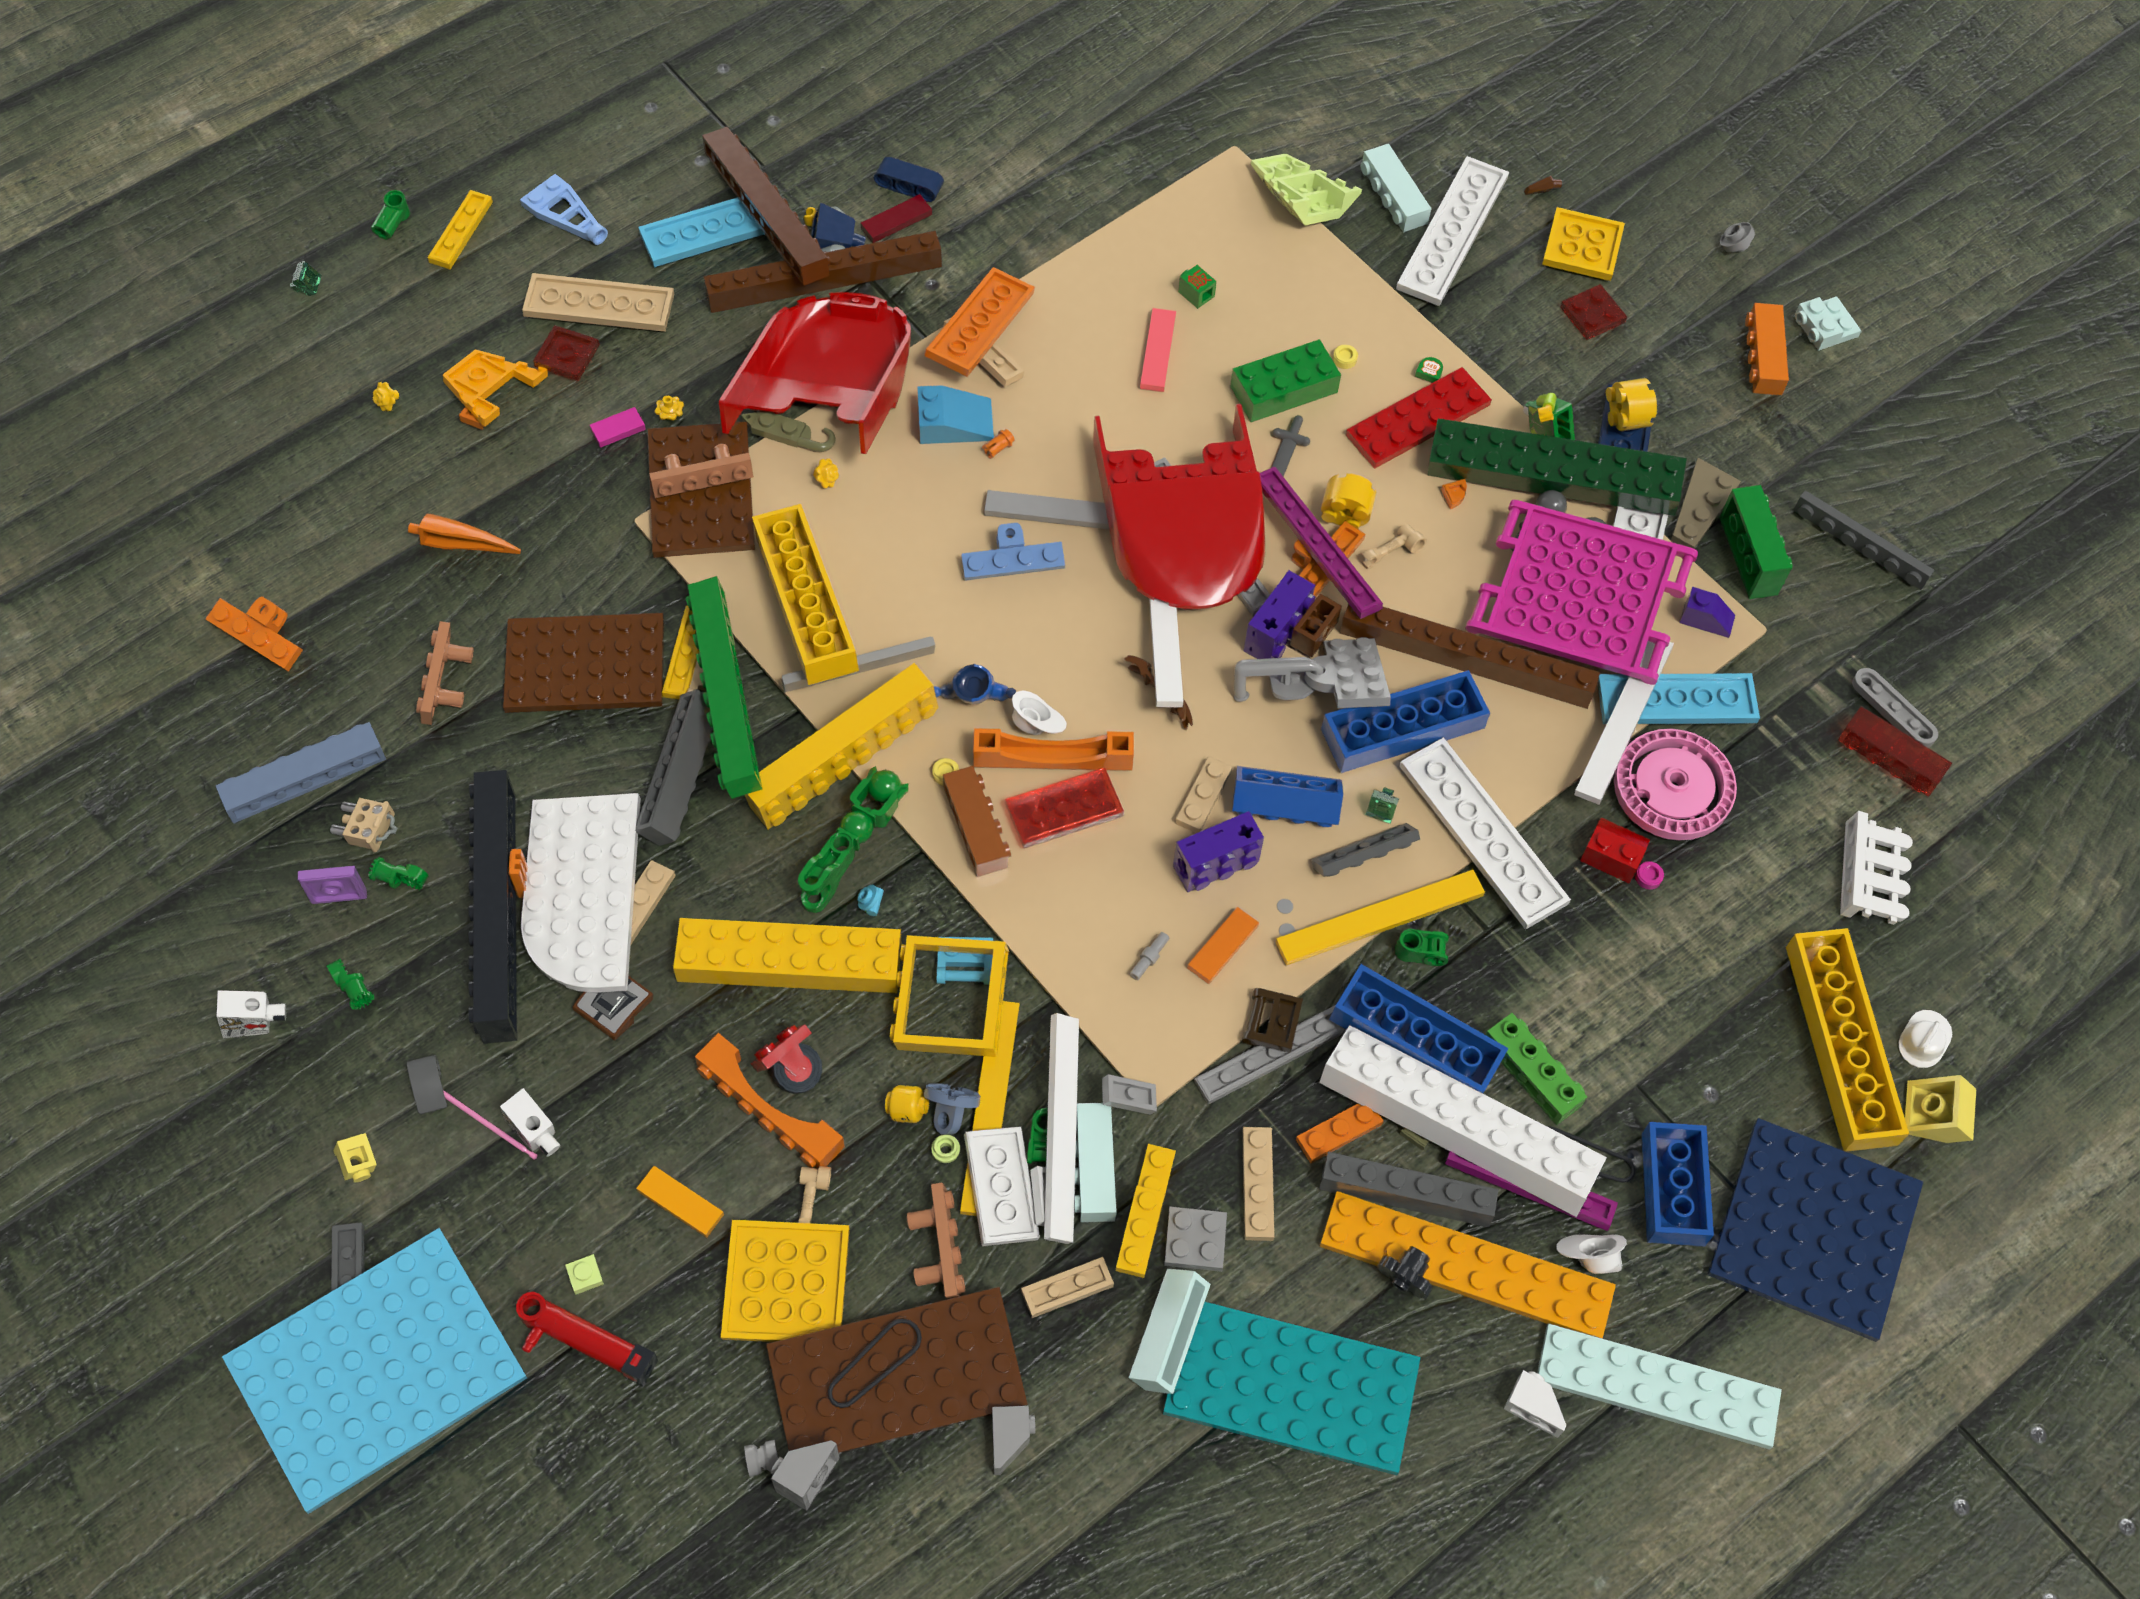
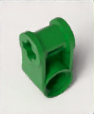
M1406 929L1401 933L1395 945V954L1397 958L1404 962L1443 966L1448 963V956L1445 953L1449 936L1440 931L1431 932ZM1404 943H1410L1414 948H1408Z
M1041 1108L1033 1115L1027 1164H1032L1033 1161L1046 1162L1047 1129H1041L1037 1124L1042 1120L1048 1121V1108Z

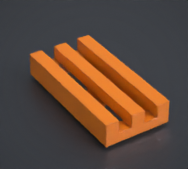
M511 849L509 876L517 896L523 898L524 891H526L525 881H527L526 872H528V866L522 850Z

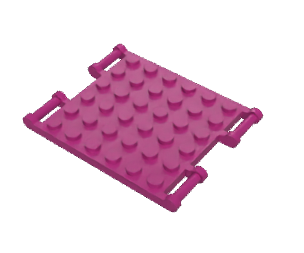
M1511 500L1508 507L1509 514L1502 534L1497 537L1495 543L1500 549L1514 550L1501 587L1488 583L1480 585L1478 591L1480 595L1472 618L1467 621L1465 629L1472 634L1481 633L1641 679L1646 684H1656L1659 677L1657 673L1664 650L1669 646L1671 638L1665 633L1652 630L1664 592L1670 593L1675 598H1683L1687 590L1685 584L1692 563L1697 559L1698 551L1691 547L1520 500ZM1519 514H1526L1518 539L1511 537ZM1675 556H1678L1683 560L1676 581H1668ZM1495 597L1497 599L1489 622H1482L1481 620L1489 598ZM1649 641L1653 642L1655 646L1646 669L1640 667Z

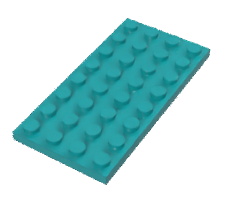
M1204 1302L1173 1394H1167L1163 1415L1398 1475L1421 1357Z

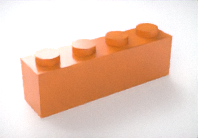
M1754 303L1751 312L1747 313L1745 325L1749 327L1747 335V345H1750L1748 364L1752 366L1749 382L1753 383V393L1782 395L1789 381L1783 305Z

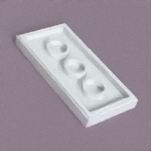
M1021 1127L966 1132L964 1139L982 1246L1038 1240L1040 1234L1038 1225H1036L1033 1193Z

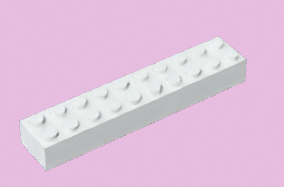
M1350 1025L1328 1059L1319 1082L1575 1217L1579 1214L1607 1158Z

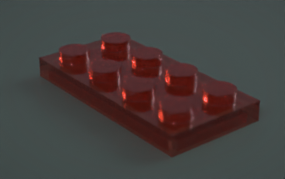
M1105 767L1005 799V805L1023 849L1124 817V810Z

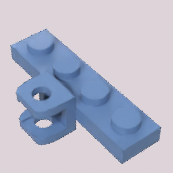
M1019 523L999 525L996 539L997 549L961 554L965 581L1065 569L1062 542L1024 546L1023 531Z

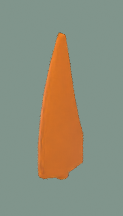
M426 514L420 525L410 523L408 527V533L419 535L421 545L440 549L521 553V549L484 530L434 514Z

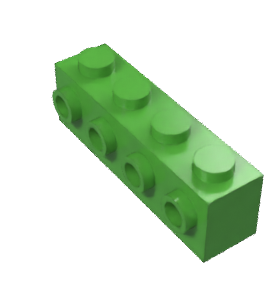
M1511 1013L1487 1031L1486 1036L1508 1048L1501 1061L1503 1066L1556 1126L1582 1107L1587 1098L1583 1087L1568 1076L1562 1063L1551 1057L1544 1043L1534 1038L1522 1019L1517 1018Z

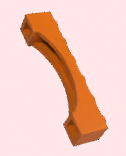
M974 728V767L1132 770L1134 732L1107 731V734L1093 738L1053 741L1018 737L1001 732V729Z
M718 1033L695 1056L698 1066L696 1070L703 1078L714 1080L718 1084L717 1088L728 1098L730 1096L734 1097L738 1101L737 1105L747 1115L753 1113L759 1119L758 1123L769 1133L773 1130L779 1135V1141L787 1149L792 1150L794 1148L799 1152L801 1160L808 1167L813 1168L815 1166L818 1169L819 1166L826 1167L845 1147L843 1137L823 1120L818 1124L798 1120L780 1112L764 1101L752 1089L739 1068L738 1063L741 1061L739 1049Z

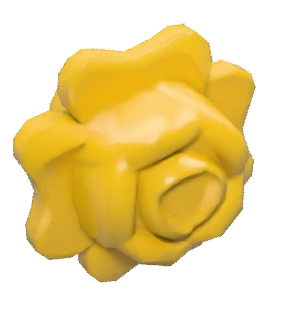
M378 382L377 389L373 391V401L377 406H380L382 411H391L393 404L396 402L395 400L399 399V393L397 390H392L387 382Z
M664 396L662 400L656 402L655 414L660 415L661 420H675L678 416L683 415L684 403L679 401L678 397Z
M830 458L826 460L821 459L813 472V476L821 483L823 488L834 487V483L839 477L838 468L832 463Z

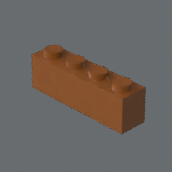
M974 766L943 774V788L976 876L980 877L1008 868V857H1011L1010 848L1007 841L1002 842L1000 837L1002 828L999 820L993 819L991 812L994 811L991 798L984 795L983 789H985L982 775L976 774Z

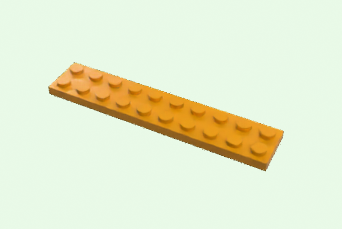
M1339 1191L1336 1192L1320 1247L1378 1266L1383 1255L1390 1256L1398 1261L1403 1251H1407L1410 1246H1413L1430 1258L1427 1263L1429 1268L1423 1278L1428 1280L1431 1285L1546 1324L1556 1325L1603 1339L1616 1284Z

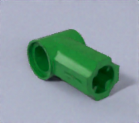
M398 190L389 191L384 196L385 205L371 226L372 232L385 240L391 238L400 222L406 220L410 215L405 195Z

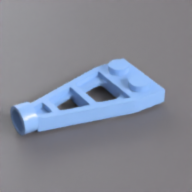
M556 174L520 199L521 205L535 217L583 239L592 241L596 245L601 244L607 237V229L595 220L573 188ZM562 199H566L571 205L561 214L549 210ZM578 213L585 218L579 225L569 222Z

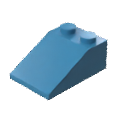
M942 385L917 386L920 444L990 441L994 438L991 398Z

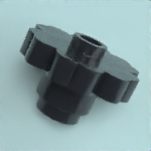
M1410 1246L1407 1251L1404 1250L1398 1261L1390 1256L1383 1255L1376 1267L1384 1276L1392 1281L1391 1283L1403 1292H1411L1415 1296L1426 1300L1433 1289L1430 1282L1423 1278L1429 1268L1427 1263L1430 1258L1413 1246Z

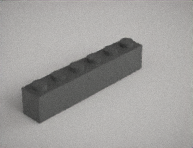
M698 689L680 696L635 831L658 846L675 842L678 838L683 817L688 811L691 793L696 787L695 781L698 772L703 765L706 748L711 741L710 733H712L713 728L710 727L707 719V713L710 712V708H707L703 693Z
M1332 1152L1327 1153L1324 1161L1319 1190L1331 1193L1339 1191L1367 1201L1489 1227L1495 1216L1498 1189Z

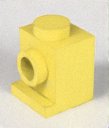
M366 1133L337 1141L333 1151L335 1156H337L344 1179L353 1178L354 1182H361L371 1177L370 1173L374 1171L377 1164ZM356 1159L360 1164L352 1166L350 1160Z

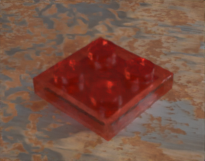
M1601 284L1562 301L1560 306L1586 340L1622 325L1627 320L1626 314Z
M554 325L533 360L534 366L536 368L539 366L544 367L549 372L579 381L600 346L599 340Z

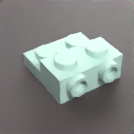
M1837 296L1825 301L1818 297L1801 303L1794 315L1796 322L1801 325L1808 335V339L1815 345L1818 351L1857 338L1861 333V329Z

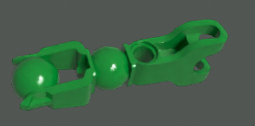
M876 766L870 769L867 777L859 783L850 795L851 812L842 817L837 833L830 837L819 854L813 856L799 874L798 884L799 888L803 891L801 894L802 906L807 911L818 913L827 906L837 890L841 877L853 861L855 850L859 851L860 844L870 839L874 828H883L888 824L898 808V802L908 792L909 783L902 784L898 775L893 771L886 769L877 771ZM869 792L877 802L884 803L880 810H871L868 807L861 806ZM840 846L848 847L844 851L836 850ZM821 894L819 902H809L808 899L811 895Z

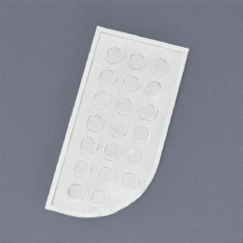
M638 793L533 800L527 854L528 872H526V891H524L521 917L522 937L528 954L537 968L550 980L553 979L565 985L566 988L582 992L627 991L638 844V833L635 829L640 815L641 801Z

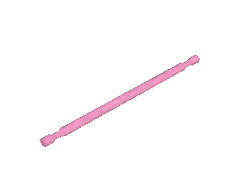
M444 1091L445 1098L522 1152L527 1153L532 1159L535 1160L537 1158V1154L529 1151L524 1145Z

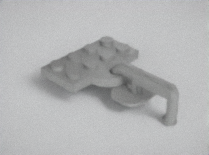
M1375 638L1324 641V656H1318L1313 659L1307 657L1241 660L1235 665L1234 699L1237 702H1243L1249 698V693L1246 691V677L1269 676L1273 695L1282 700L1304 699L1316 690L1334 693L1337 708L1390 706L1391 696Z

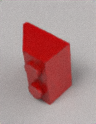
M1601 817L1580 861L1630 884L1650 839Z

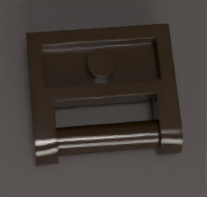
M1255 988L1252 994V999L1254 1000L1247 1031L1243 1032L1242 1042L1248 1045H1260L1291 1053L1303 998ZM1266 1002L1273 1003L1266 1034L1258 1033L1264 1004Z

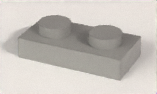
M1109 1074L1102 1078L1103 1105L1150 1115L1157 1111L1156 1084Z

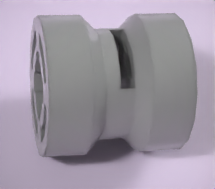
M775 1440L766 1441L759 1449L754 1444L744 1446L750 1477L759 1475L762 1468L771 1472L775 1462L778 1460Z

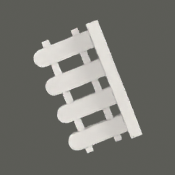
M1857 811L1846 821L1840 915L1850 918L1858 911H1862V916L1869 917L1871 914L1887 918L1888 923L1893 925L1897 921L1901 922L1909 916V909L1905 905L1898 903V898H1903L1910 892L1909 884L1906 881L1900 880L1899 874L1907 873L1911 869V862L1906 857L1900 856V853L1909 849L1913 842L1909 835L1901 833V828L1895 827L1890 830L1876 826V821H1868V813ZM1875 844L1891 848V853L1875 849ZM1874 867L1890 871V877L1875 873ZM1873 891L1889 895V900L1872 896Z

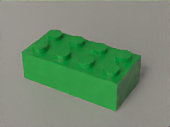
M1318 339L1233 368L1230 387L1250 422H1254L1338 393L1341 373L1321 340Z
M1761 485L1734 488L1719 518L1748 598L1776 596L1785 584L1793 564L1791 557L1786 553L1784 538L1778 532L1776 517L1772 515L1769 508V498L1764 494Z

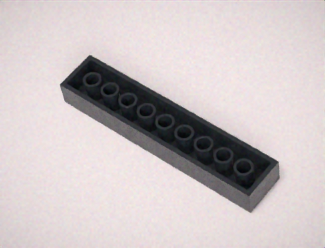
M507 770L474 772V783L469 784L470 798L474 799V807H469L470 822L474 823V831H469L470 846L473 847V855H469L470 871L473 872V880H469L470 896H473V904L469 905L470 921H473V930H469L470 946H473V955H469L470 972H473V980L469 981V995L471 998L473 997V1006L469 1007L470 1024L474 1023L475 1034L480 1035L483 1044L518 1041L517 896L509 876L511 849H516V794Z

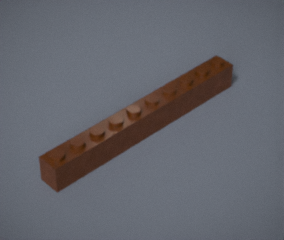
M728 127L702 135L706 156L803 286L830 276L828 266L831 265L828 253L821 250L817 239L811 237L805 224L802 225L797 213L792 211L787 200L779 195L776 185L770 183L766 172L760 170L756 159H752L748 149L740 144L738 136L733 134Z
M936 231L830 251L827 252L831 261V265L828 266L830 276L804 286L785 260L703 276L706 295L711 313L940 268L942 267L941 246Z
M1348 604L1340 634L1356 639L1375 638L1376 645L1461 671L1469 670L1471 674L1585 709L1589 707L1600 675L1598 671L1386 607L1360 619Z

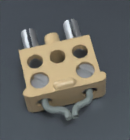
M359 798L357 804L344 801L341 809L352 812V815L344 814L342 817V823L347 824L346 827L333 824L332 828H330L332 834L344 836L348 844L368 848L373 852H377L382 841L387 839L390 834H395L397 827L394 826L395 813L387 801L381 803Z

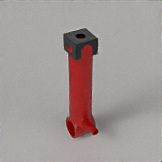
M527 1292L517 1301L516 1311L526 1327L532 1329L522 1347V1350L527 1353L531 1352L542 1334L545 1333L617 1370L626 1379L642 1387L658 1362L655 1352L637 1343L633 1345L545 1300L539 1293ZM534 1305L540 1306L537 1314L533 1316L526 1314L530 1307Z

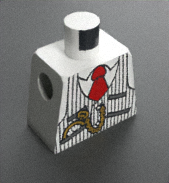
M218 991L217 1020L223 1038L269 1033L270 1021H286V1004H269L267 993Z
M524 1088L500 1106L504 1120L531 1151L539 1147L548 1157L559 1149L560 1144L553 1137L555 1130L552 1122ZM534 1127H539L537 1130H531Z

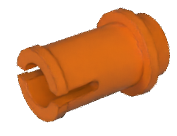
M1008 429L1000 430L998 435L984 444L982 448L985 454L990 452L988 457L992 459L1004 448L1011 447L1015 439Z

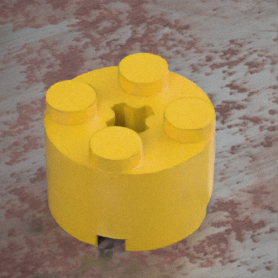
M1641 378L1616 382L1612 387L1606 389V398L1610 406V412L1608 413L1610 426H1616L1619 431L1651 427L1654 424L1651 422V418L1656 417L1657 401L1654 389L1649 390L1647 384H1651L1648 379Z
M1339 474L1334 475L1327 483L1321 506V517L1325 522L1341 526L1345 521L1359 529V527L1367 524L1370 520L1377 493L1376 489L1373 490L1372 483L1362 476L1346 474V477L1338 478Z

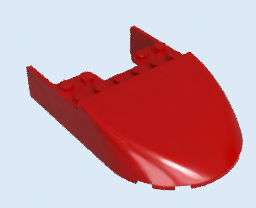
M851 292L829 293V297L816 299L814 295L797 300V305L794 307H783L769 320L719 400L722 433L728 434L741 412L747 408L781 414L791 407L794 400L808 404L816 403L830 407L837 406L839 407L836 413L838 420L846 424H859L861 454H867L890 409L896 408L902 391L911 341V325L907 321L906 314L898 307L892 308L888 306L887 301L884 299Z
M1236 404L1233 423L1235 441L1206 445L1202 452L1204 463L1155 467L1152 454L1143 449L1106 450L1100 416H1094L1093 445L1116 563L1126 580L1129 579L1137 587L1138 592L1153 601L1156 598L1168 602L1171 607L1181 609H1205L1223 605L1232 601L1233 597L1242 591L1246 592L1255 583L1259 572L1263 568L1265 559V522L1260 472L1256 469L1241 404Z

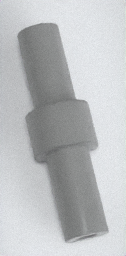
M1161 932L1152 945L1144 949L1140 955V961L1130 972V976L1133 979L1139 980L1147 968L1155 964L1160 957L1159 952L1170 939L1167 934Z

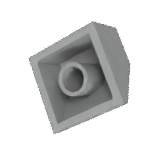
M831 1440L788 1451L784 1459L779 1457L771 1470V1474H773L771 1479L776 1492L807 1511L840 1458L837 1444Z

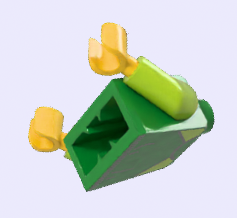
M1554 393L1540 395L1537 400L1529 401L1525 404L1523 412L1529 416L1531 433L1575 440L1571 403L1557 398Z

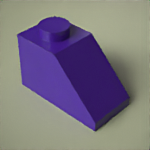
M1692 587L1684 604L1680 623L1729 638L1735 614L1718 594Z

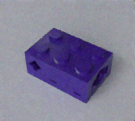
M1288 570L1248 623L1244 652L1256 659L1281 658L1286 649V643L1291 641L1294 627L1315 601L1316 597L1313 595L1315 584Z
M1245 812L1177 841L1173 867L1187 892L1195 889L1197 891L1202 890L1215 880L1228 879L1236 871L1243 868L1248 870L1256 866L1260 860L1264 836L1250 812Z

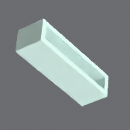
M1389 143L1364 151L1363 161L1361 162L1362 173L1370 180L1373 190L1381 197L1384 207L1388 208L1392 214L1395 224L1399 225L1403 232L1427 225L1431 207Z
M1103 1103L1077 1104L1076 1116L1077 1140L1075 1158H1078V1168H1075V1185H1079V1195H1074L1075 1213H1080V1222L1115 1221L1116 1197L1111 1106L1103 1105Z
M1167 1269L1129 1376V1379L1146 1391L1173 1394L1211 1285L1195 1271Z

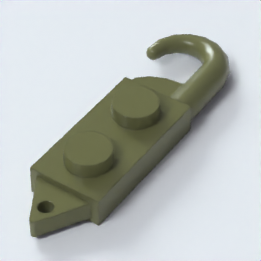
M763 410L742 414V420L747 422L752 434L796 448L800 446L815 452L828 451L835 444V434L828 428H824L823 431L828 434L829 440L825 443L811 440V429L804 422Z

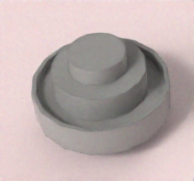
M1748 222L1733 224L1721 236L1720 244L1726 252H1742L1750 246L1755 236V230Z

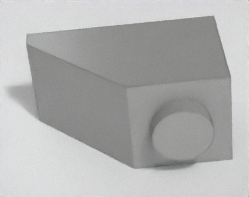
M1029 1406L992 1407L994 1475H1001L1029 1444L1030 1434H1035V1415H1029Z

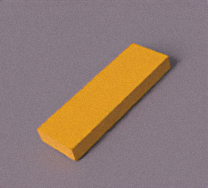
M656 1166L652 1167L636 1188L637 1192L706 1238L724 1216L722 1210Z

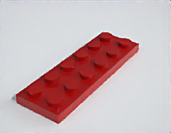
M1461 367L1348 428L1346 436L1375 469L1434 437L1438 418L1461 422L1490 406L1492 399L1469 373Z

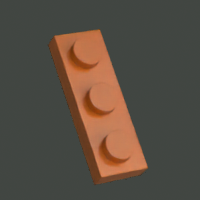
M1358 1103L1298 1135L1296 1141L1311 1164L1326 1156L1328 1152H1333L1378 1128L1384 1121L1378 1113Z

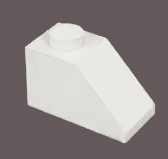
M1523 1370L1513 1387L1504 1410L1558 1438L1564 1432L1566 1423L1551 1385L1545 1382V1379L1538 1373Z

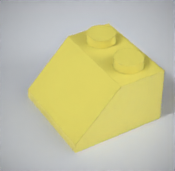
M1961 1075L1908 1081L1905 1121L1909 1135L1944 1143L1973 1141L1976 1088Z

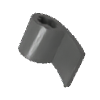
M436 1054L408 1061L407 1069L418 1112L425 1114L447 1108L448 1105L441 1083V1069Z

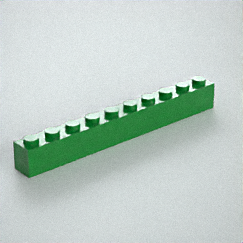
M715 576L689 584V596H686L689 610L693 612L692 615H689L693 630H696V633L693 634V640L696 648L700 651V653L696 654V658L700 668H703V672L700 673V679L703 687L707 690V692L703 693L707 708H710V712L707 713V719L710 727L714 729L710 736L714 748H717L718 753L714 754L718 769H721V774H718V781L721 789H727L731 799L762 790V783L726 595L718 577Z

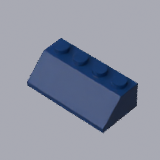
M1237 766L1232 811H1236L1239 815L1249 811L1252 816L1253 814L1264 815V818L1270 820H1278L1281 817L1289 818L1294 823L1303 824L1306 821L1317 822L1316 824L1322 827H1332V824L1339 825L1344 795L1342 780Z

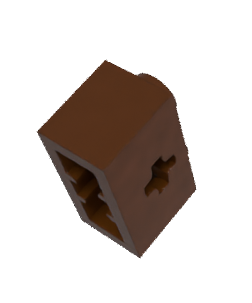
M1320 593L1294 627L1290 646L1312 658L1338 623L1342 605Z

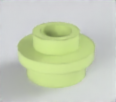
M951 1135L937 1137L932 1143V1155L941 1163L954 1161L960 1153L958 1140ZM948 1146L951 1148V1151L945 1154L941 1152V1148Z

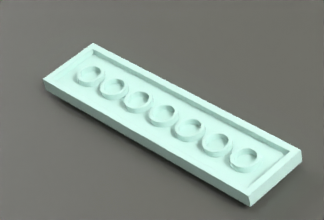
M1547 1325L1537 1373L1552 1388L1769 1450L1773 1447L1782 1389L1556 1325Z

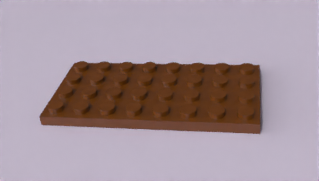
M1000 1287L766 1344L789 1451L832 1440L837 1444L838 1452L842 1453L992 1415V1407L1028 1405ZM897 1319H907L918 1326L921 1331L922 1340L920 1347L910 1358L851 1406L839 1408L830 1402L828 1398L830 1384L888 1324ZM905 1323L893 1326L834 1386L832 1391L834 1400L838 1403H847L909 1353L917 1342V1334L914 1328Z

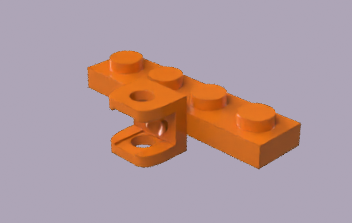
M1344 521L1331 538L1345 556L1349 558L1364 541L1366 534ZM1298 539L1294 543L1295 553L1292 554L1291 559L1294 564L1303 569L1299 576L1315 584L1313 595L1317 597L1330 579Z
M259 597L246 614L220 598L206 617L207 621L288 672L303 651L300 647L277 634L287 619V612L264 597Z

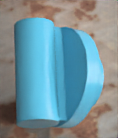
M875 885L863 888L858 895L859 908L866 911L870 916H877L884 890Z

